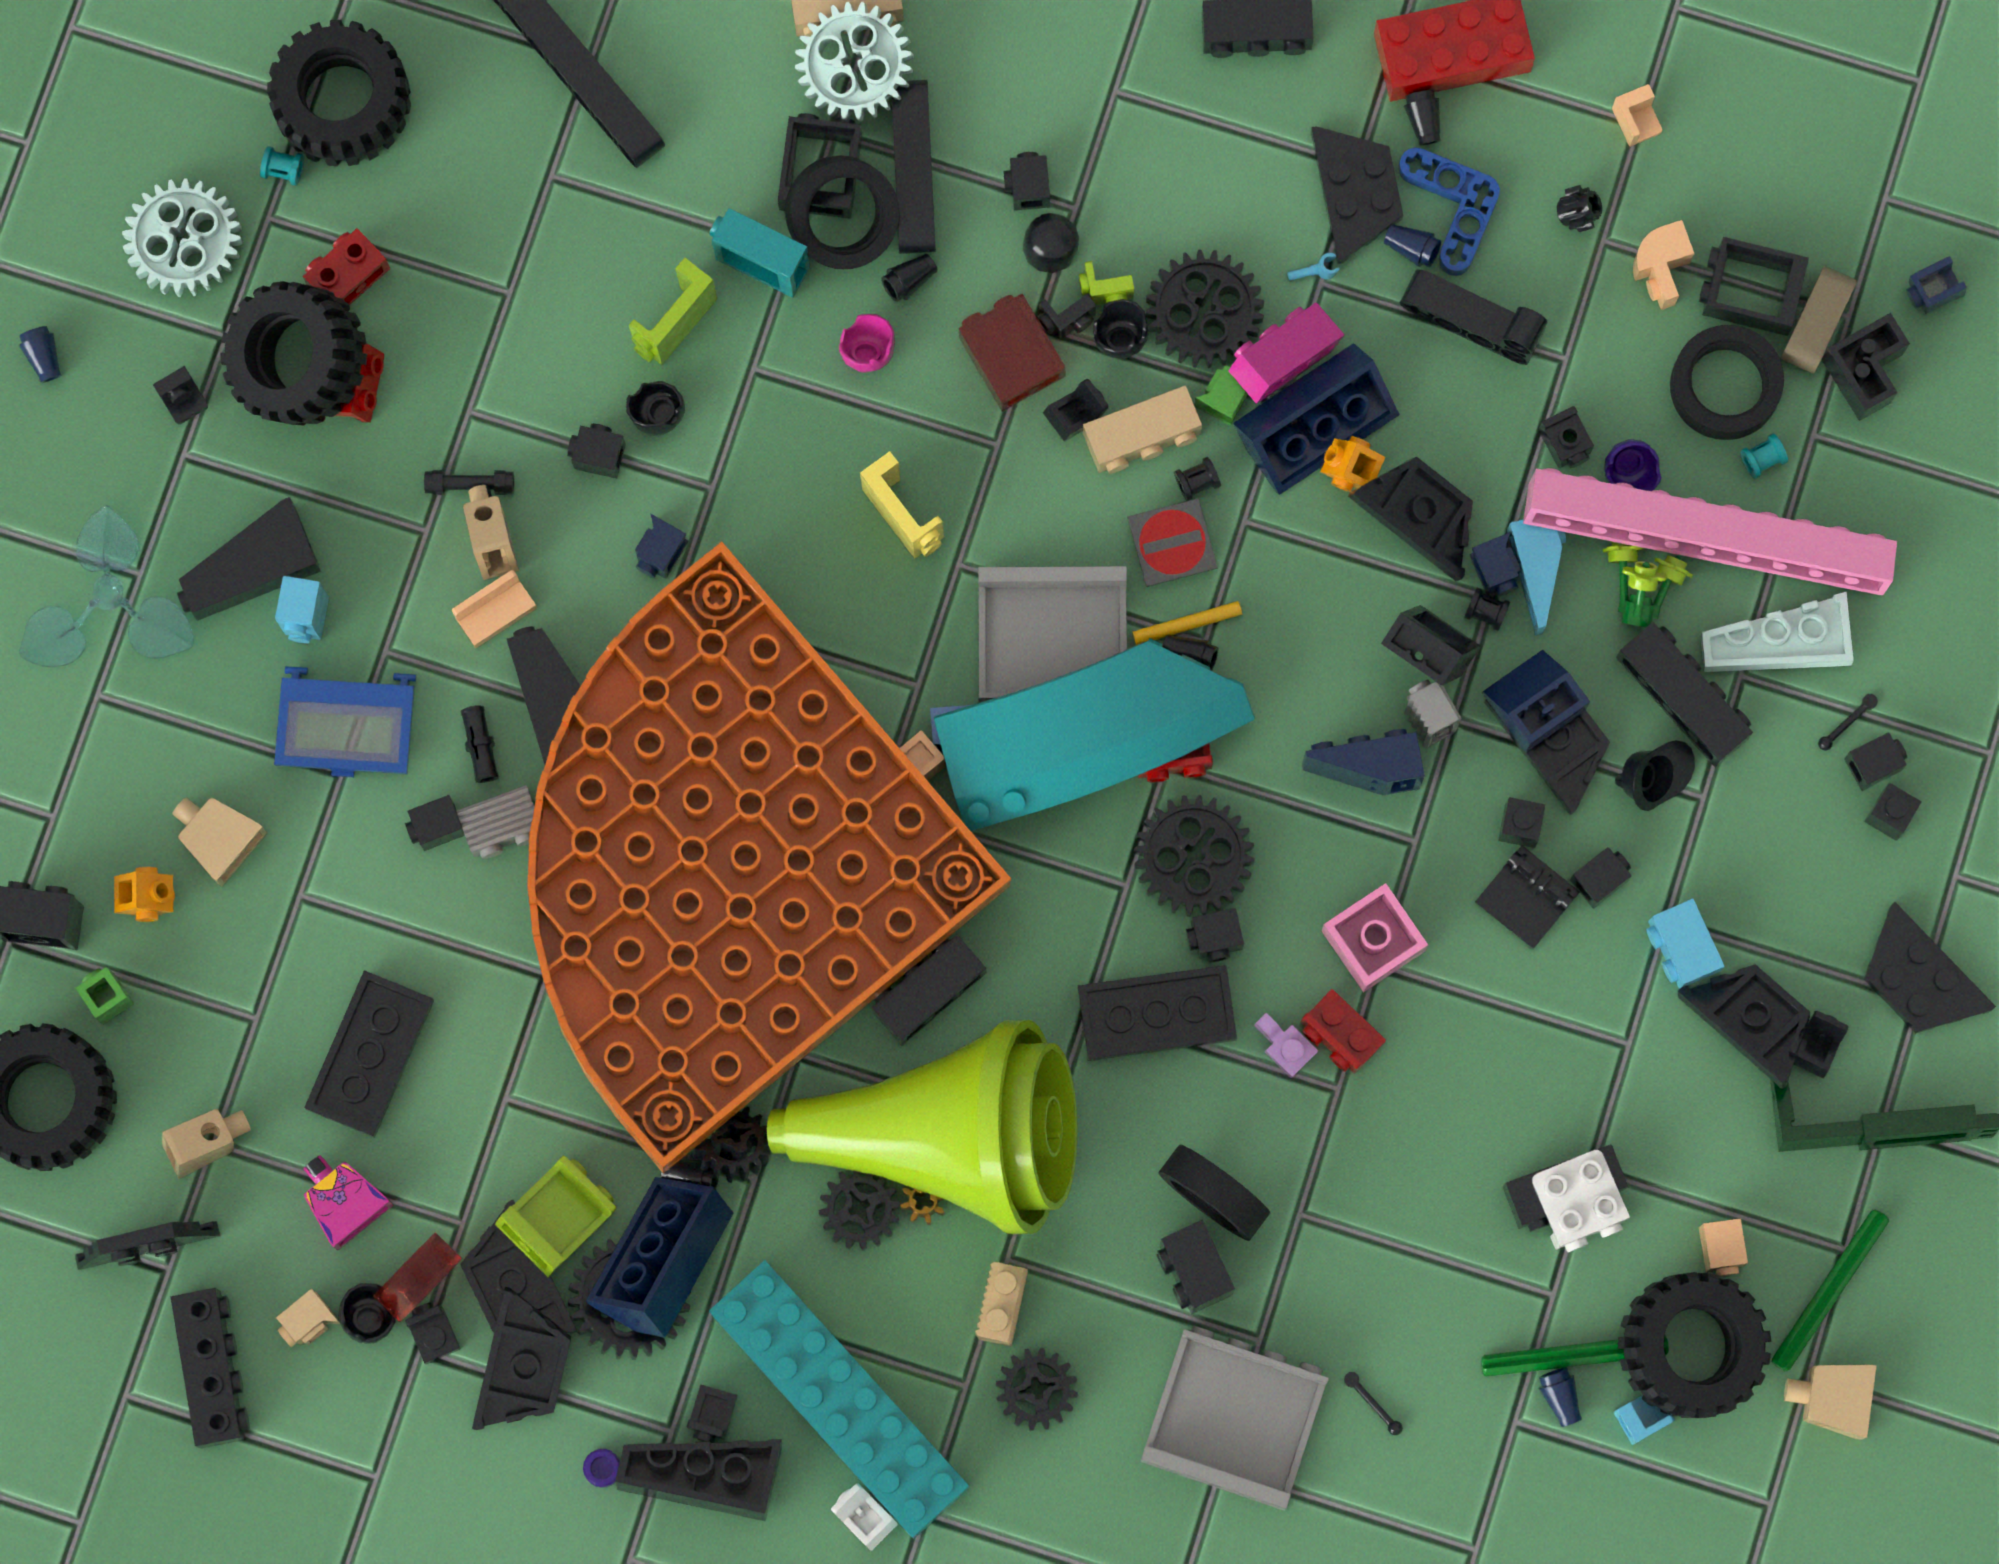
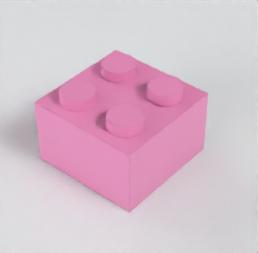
M1386 883L1326 922L1322 928V933L1363 993L1424 953L1428 947V943Z

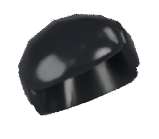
M1045 213L1036 217L1027 228L1023 240V251L1027 262L1038 271L1055 273L1069 267L1079 245L1080 238L1076 226L1063 215Z
M1126 299L1106 303L1098 320L1094 321L1093 325L1094 340L1097 348L1105 355L1119 359H1125L1140 352L1149 336L1145 311L1136 302Z
M663 381L642 383L639 390L634 395H628L626 399L628 416L637 429L650 436H661L670 432L680 423L685 413L683 396L675 386Z
M360 1283L347 1291L340 1302L338 1316L344 1332L353 1340L359 1343L371 1344L389 1335L396 1323V1308L394 1300L382 1289V1286L372 1283Z

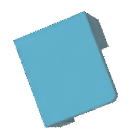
M1642 1396L1613 1412L1632 1445L1675 1421L1672 1414L1668 1416V1414L1660 1412L1659 1407L1648 1405L1642 1400Z

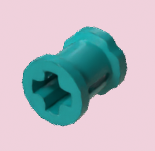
M267 146L262 157L260 177L265 179L269 176L289 180L291 185L297 186L304 166L303 154L289 155L276 152L274 147Z
M1774 433L1768 435L1767 441L1751 449L1744 448L1740 451L1742 461L1754 479L1760 477L1762 471L1778 463L1784 465L1789 460L1783 444Z

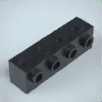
M1652 622L1619 651L1616 658L1716 768L1750 738L1753 733L1749 728L1751 722L1739 709L1733 710L1725 702L1726 695L1715 682L1711 681L1708 683L1699 673L1702 670L1700 665L1690 654L1683 655L1675 646L1677 641L1672 633L1664 626L1659 628Z
M212 1288L170 1296L195 1446L206 1448L246 1440L244 1431L250 1429L246 1407L240 1408L238 1393L243 1392V1381L240 1370L234 1371L232 1356L237 1355V1345L234 1333H228L226 1319L231 1318V1309L227 1295L222 1296L220 1290Z

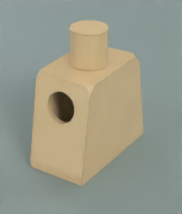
M186 797L176 806L172 815L186 825L179 834L178 839L221 887L267 834L266 830L259 823L212 797L201 809Z
M214 1109L163 1131L162 1146L178 1179L233 1152V1139L251 1131V1128L242 1110L222 1118L219 1110ZM212 1133L215 1134L218 1138L215 1140H206L203 1136Z
M1876 1365L1813 1366L1809 1370L1808 1381L1787 1378L1784 1401L1805 1404L1803 1421L1854 1439H1865L1868 1435Z

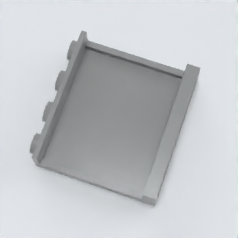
M1126 566L978 567L979 703L1046 682L1127 650Z
M1193 1326L1191 1331L1184 1329L1140 1462L1285 1511L1328 1377L1321 1375L1323 1369L1308 1363L1301 1362L1299 1368L1286 1364V1356L1265 1350L1263 1356L1250 1352V1344L1233 1338H1229L1228 1343L1213 1339L1214 1332L1197 1326Z

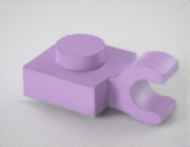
M1267 1013L1254 1025L1272 1043L1265 1053L1290 1078L1318 1052L1293 1025L1284 1032Z

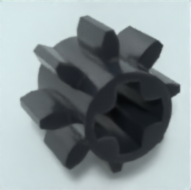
M1581 185L1565 189L1566 196L1561 197L1557 203V215L1564 226H1569L1570 230L1577 228L1578 232L1595 228L1593 221L1598 220L1602 214V202L1599 195L1595 191H1590L1589 187L1582 189Z

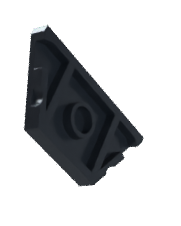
M1316 126L1311 127V136L1334 250L1337 255V264H1341L1361 247L1367 246L1374 241L1380 233L1389 229L1392 224H1397L1403 219V211L1389 146Z
M1414 457L1349 493L1348 497L1454 581L1462 580L1465 575V568H1462L1464 547L1468 546V521L1471 518L1473 500L1418 457Z
M1485 699L1484 703L1568 813L1572 815L1576 811L1610 744L1608 738L1588 712L1584 711L1532 749L1525 752L1487 699Z
M1896 902L1889 907L1864 980L1915 1033L1930 1030L1944 1024L1958 1022L1982 1013H1989L1996 1007Z
M1756 964L1738 969L1736 973L1731 975L1723 974L1710 978V983L1691 989L1687 985L1678 990L1679 999L1781 1089L1786 1087L1810 1019L1809 1010Z
M514 1200L509 1201V1202L505 1205V1207H504L505 1209L502 1211V1213L499 1215V1217H500L510 1206H513V1205L515 1204V1201H514ZM498 1217L492 1226H489L481 1236L475 1248L468 1253L460 1264L493 1333L505 1287L514 1290L566 1333L576 1332L575 1324L571 1321V1316L551 1275L547 1277L495 1225L499 1219Z
M199 1221L170 1222L99 1239L83 1249L84 1253L75 1255L77 1268L82 1270L111 1262H118V1266L131 1265L141 1261L140 1255L155 1253V1257L172 1255L178 1252V1246L219 1237V1227L217 1221L201 1225Z
M505 1287L473 1421L472 1429L481 1430L487 1425L504 1421L507 1423L519 1421L530 1415L541 1416L553 1413L559 1393L571 1336L508 1287Z

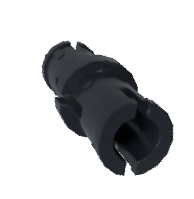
M481 705L462 709L461 716L467 737L465 748L471 755L476 783H487L497 780L499 774L497 773L492 750L495 746L494 738L489 736L484 713L485 709Z

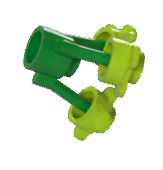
M1611 541V546L1603 548L1602 551L1603 553H1608V563H1619L1620 602L1618 612L1623 613L1621 622L1648 627L1651 624L1652 618H1659L1661 605L1671 583L1682 586L1685 578H1692L1693 574L1685 570L1687 563L1681 561L1680 556L1672 557L1667 555L1665 561L1655 558L1654 561L1659 563L1657 568L1655 564L1650 562H1638V552L1643 550L1642 547ZM1627 563H1635V567H1627ZM1658 581H1663L1652 605V597L1645 596L1646 591L1657 590ZM1628 586L1637 590V594H1630V599H1628Z

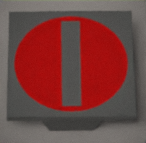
M1199 498L1127 516L1146 587L1218 569Z

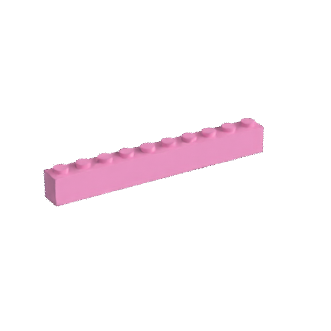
M1536 468L1528 484L1523 524L1881 596L1887 591L1894 577L1897 541L1886 539L1880 534L1864 535L1854 533L1845 527H1825L1815 525L1806 519L1790 520L1780 518L1771 512L1755 513L1745 511L1736 505L1720 506L1710 504L1701 498L1690 497L1686 499L1671 496L1662 490L1646 491L1636 489L1627 483L1611 484L1598 481L1592 476L1576 477L1566 475L1552 468L1542 470Z

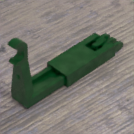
M1770 1079L1778 1152L1858 1145L1860 1151L1971 1141L1972 1139L1992 1138L1999 1130V1114L1976 1115L1975 1104L1862 1114L1857 1121L1791 1126V1122L1795 1121L1789 1082L1786 1087L1781 1089Z

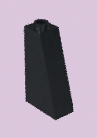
M288 497L280 501L179 579L183 590L177 592V595L185 613L191 611L198 621L281 588L283 576L304 579L321 572L291 498Z
M533 626L515 631L513 633L514 637L507 638V642L544 764H546L551 742L556 736L573 695L575 696L581 685L542 628L535 630Z

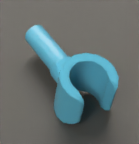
M1326 253L1317 264L1287 272L1289 281L1311 275H1318L1323 279L1333 278L1340 268L1329 270L1324 266V262L1335 260L1337 255Z

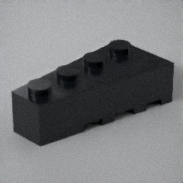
M782 1439L754 1442L741 1440L726 1443L695 1442V1444L657 1443L624 1445L615 1481L616 1488L619 1491L766 1521L782 1450Z

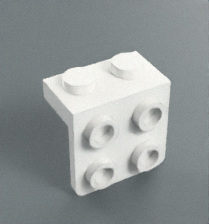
M1599 1150L1590 1151L1539 1172L1532 1178V1184L1553 1230L1550 1238L1556 1250L1565 1247L1567 1253L1588 1245L1586 1238L1600 1232L1601 1237L1605 1238L1623 1230L1621 1223L1630 1218L1606 1160Z

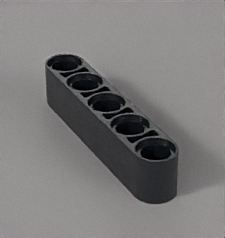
M927 80L906 81L909 84L908 87L898 86L896 89L901 99L897 100L892 97L896 195L899 203V254L936 252Z

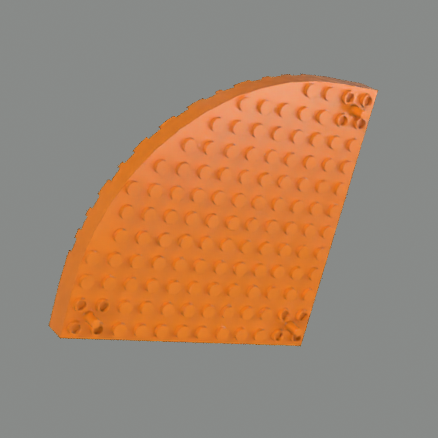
M722 541L664 587L629 620V623L618 636H615L608 644L606 650L587 673L586 679L575 696L573 695L556 736L551 742L546 764L537 787L533 819L529 833L527 887L532 935L545 989L561 1031L590 1083L615 1117L663 1174L1008 889L1011 883V877Z

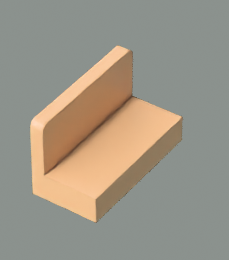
M512 569L455 606L451 611L474 647L478 648L537 609V606Z

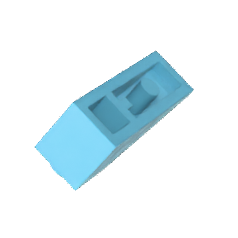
M1523 519L1511 522L1507 533L1510 532V545L1521 568L1519 578L1536 636L1543 634L1546 627L1562 552V544L1566 543L1565 532L1523 524Z

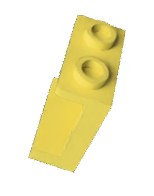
M890 451L860 472L863 492L914 559L921 554L924 557L929 556L942 545L940 540L944 538V530L941 518L936 516L924 526H919L890 487L900 481L899 462Z

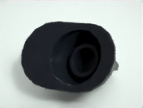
M1675 740L1653 751H1638L1631 754L1624 764L1622 773L1615 778V784L1623 788L1624 792L1634 799L1635 804L1640 810L1650 811L1685 789L1691 780L1695 768V757L1692 748L1686 742Z

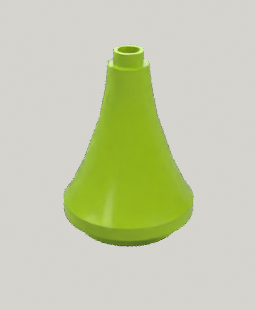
M1032 1020L1002 1021L988 1033L944 1057L875 1084L828 1095L793 1099L789 1102L787 1108L772 1109L767 1121V1140L773 1154H787L790 1160L796 1163L832 1166L887 1178L948 1200L993 1223L1007 1234L1037 1233L1045 1224L1050 1210H1057L1065 1203L1074 1177L1078 1129L1076 1097L1070 1067L1062 1049L1055 1043H1047L1040 1027Z

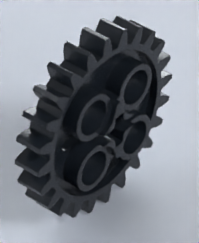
M1200 249L1197 252L1196 260H1191L1190 256L1185 252L1183 253V264L1179 265L1175 260L1171 259L1169 263L1170 273L1163 269L1159 270L1158 276L1162 283L1157 281L1151 282L1150 289L1156 294H1150L1146 297V303L1154 306L1146 310V318L1156 320L1149 324L1148 330L1149 332L1160 331L1155 339L1156 345L1167 342L1165 354L1169 356L1177 350L1179 352L1178 363L1180 364L1189 356L1192 357L1193 368L1197 367L1200 359H1205L1209 369L1212 367L1213 358L1218 357L1224 366L1227 363L1228 353L1235 357L1234 353L1239 349L1238 346H1242L1250 341L1247 335L1252 337H1258L1259 329L1253 324L1263 323L1264 315L1255 311L1264 308V300L1254 298L1261 293V287L1249 286L1254 280V274L1249 273L1242 276L1244 263L1241 262L1233 268L1230 266L1231 255L1229 254L1221 262L1218 261L1217 250H1213L1210 259H1205ZM1191 279H1199L1204 282L1206 287L1200 292H1193L1187 288L1186 284ZM1219 281L1220 286L1212 298L1211 309L1205 312L1196 336L1190 337L1189 333L1198 319L1199 308L1205 305L1213 283ZM1225 294H1232L1237 297L1239 303L1234 307H1226L1221 304L1219 299ZM1176 311H1184L1190 316V320L1185 324H1177L1170 316ZM1209 326H1217L1224 334L1218 339H1210L1205 335L1204 330Z
M1185 795L1182 796L1180 807H1176L1171 800H1168L1167 813H1164L1159 808H1155L1154 814L1157 821L1144 820V825L1149 830V833L1138 832L1137 839L1145 843V845L1134 847V853L1143 856L1144 859L1135 862L1134 868L1145 869L1146 871L1139 877L1138 881L1139 883L1151 882L1147 895L1151 896L1159 892L1161 894L1158 901L1159 906H1162L1168 900L1173 902L1172 913H1175L1180 905L1185 906L1186 915L1189 917L1193 907H1199L1201 914L1205 915L1207 905L1212 904L1214 909L1219 912L1221 911L1220 899L1224 898L1231 904L1234 902L1232 889L1243 893L1245 887L1239 881V878H1251L1252 873L1243 868V866L1254 864L1255 858L1245 855V852L1254 848V843L1243 842L1242 840L1249 834L1250 830L1249 828L1237 829L1242 817L1238 815L1229 819L1227 817L1230 810L1229 805L1225 806L1221 811L1216 810L1215 798L1210 801L1208 806L1203 805L1201 795L1197 796L1195 805H1190ZM1185 822H1193L1199 827L1200 833L1194 838H1186L1180 833L1179 827ZM1209 829H1213L1215 833L1201 850L1200 858L1202 861L1195 859L1181 881L1178 883L1174 882V877L1187 862L1188 853L1186 850L1190 852L1195 851ZM1216 843H1223L1229 847L1230 855L1226 859L1218 860L1211 855L1210 847ZM1163 852H1172L1178 857L1179 862L1173 868H1164L1157 859ZM1194 873H1202L1208 878L1209 885L1205 889L1196 890L1189 885V877Z
M608 1239L606 1252L595 1246L592 1250L595 1257L594 1260L586 1256L582 1257L581 1263L586 1268V1271L575 1269L573 1272V1276L581 1282L569 1284L568 1290L578 1294V1296L569 1299L568 1306L579 1309L571 1315V1321H583L578 1334L582 1335L587 1332L592 1334L588 1343L589 1346L601 1341L603 1343L601 1354L603 1355L608 1352L610 1347L616 1348V1359L621 1358L624 1350H629L632 1360H636L638 1349L642 1348L644 1353L650 1357L652 1355V1344L655 1343L660 1349H665L666 1342L664 1337L640 1333L634 1330L629 1332L619 1331L614 1324L615 1319L609 1316L603 1318L601 1316L602 1312L590 1306L586 1301L616 1248L614 1242ZM684 1303L679 1313L689 1312L690 1305ZM678 1314L673 1325L684 1327L686 1320ZM671 1326L666 1336L675 1340L678 1334L673 1326Z

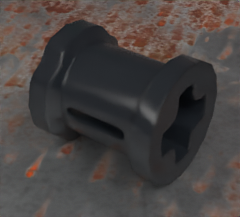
M1208 457L1203 458L1201 464L1183 472L1180 469L1174 471L1176 482L1186 501L1192 500L1194 494L1210 487L1215 489L1221 487L1214 465Z
M1477 587L1464 618L1470 620L1473 617L1492 625L1494 630L1499 631L1510 601L1504 600L1502 602L1483 594L1482 589Z

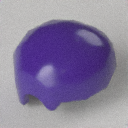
M1628 439L1613 446L1605 458L1604 470L1608 483H1627L1636 489L1653 491L1661 481L1659 457L1655 450L1644 441Z

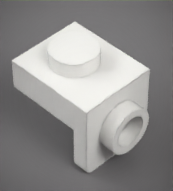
M856 1483L851 1489L844 1491L839 1496L837 1503L831 1508V1511L870 1551L898 1525L859 1483Z

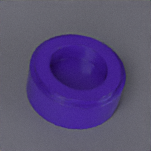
M594 1450L586 1457L583 1464L585 1478L596 1487L606 1488L612 1486L616 1481L620 1459L610 1450Z

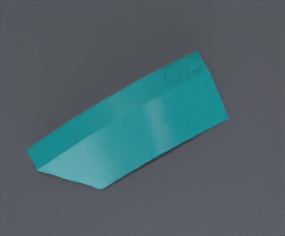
M1149 638L1148 641L1114 656L1046 682L934 716L936 729L954 797L963 822L970 831L1038 812L1110 787L1182 757L1255 720L1244 684L1233 678L1227 679L1211 671L1210 667L1190 657L1180 656L1163 648V644Z

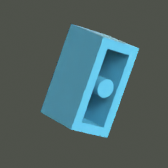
M283 576L275 620L284 634L289 635V640L305 644L310 643L311 639L321 640L329 596L319 581Z
M1694 899L1652 916L1648 921L1650 927L1646 931L1649 940L1655 949H1661L1666 960L1662 962L1664 972L1670 983L1676 981L1679 989L1719 973L1725 967Z

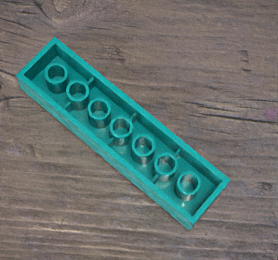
M766 1260L709 1310L712 1317L913 1540L970 1488L964 1479Z

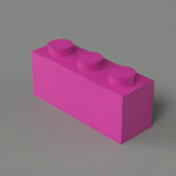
M1317 302L1305 310L1302 307H1298L1284 320L1286 323L1280 327L1277 324L1271 325L1260 335L1258 342L1253 344L1251 341H1248L1234 353L1237 359L1228 371L1256 404L1332 353L1345 335Z

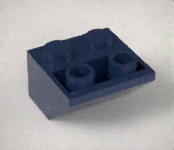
M1541 650L1482 691L1484 697L1525 752L1586 711L1590 703L1570 673L1544 650Z

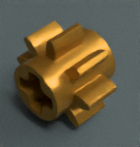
M903 1188V1193L909 1197V1202H905L900 1206L901 1210H912L911 1223H914L918 1217L925 1218L928 1225H931V1215L934 1213L944 1215V1210L938 1206V1201H943L944 1199L930 1194V1202L933 1206L931 1208L924 1206L922 1210H918L917 1201L914 1198L916 1195L923 1197L925 1192L917 1189L911 1191L908 1188Z

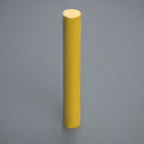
M1239 601L1132 631V635L1137 646L1148 641L1149 638L1158 640L1166 637L1168 634L1175 635L1242 615Z

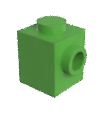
M108 967L92 971L82 979L83 983L75 988L95 1019L103 1025L134 1004L116 975Z

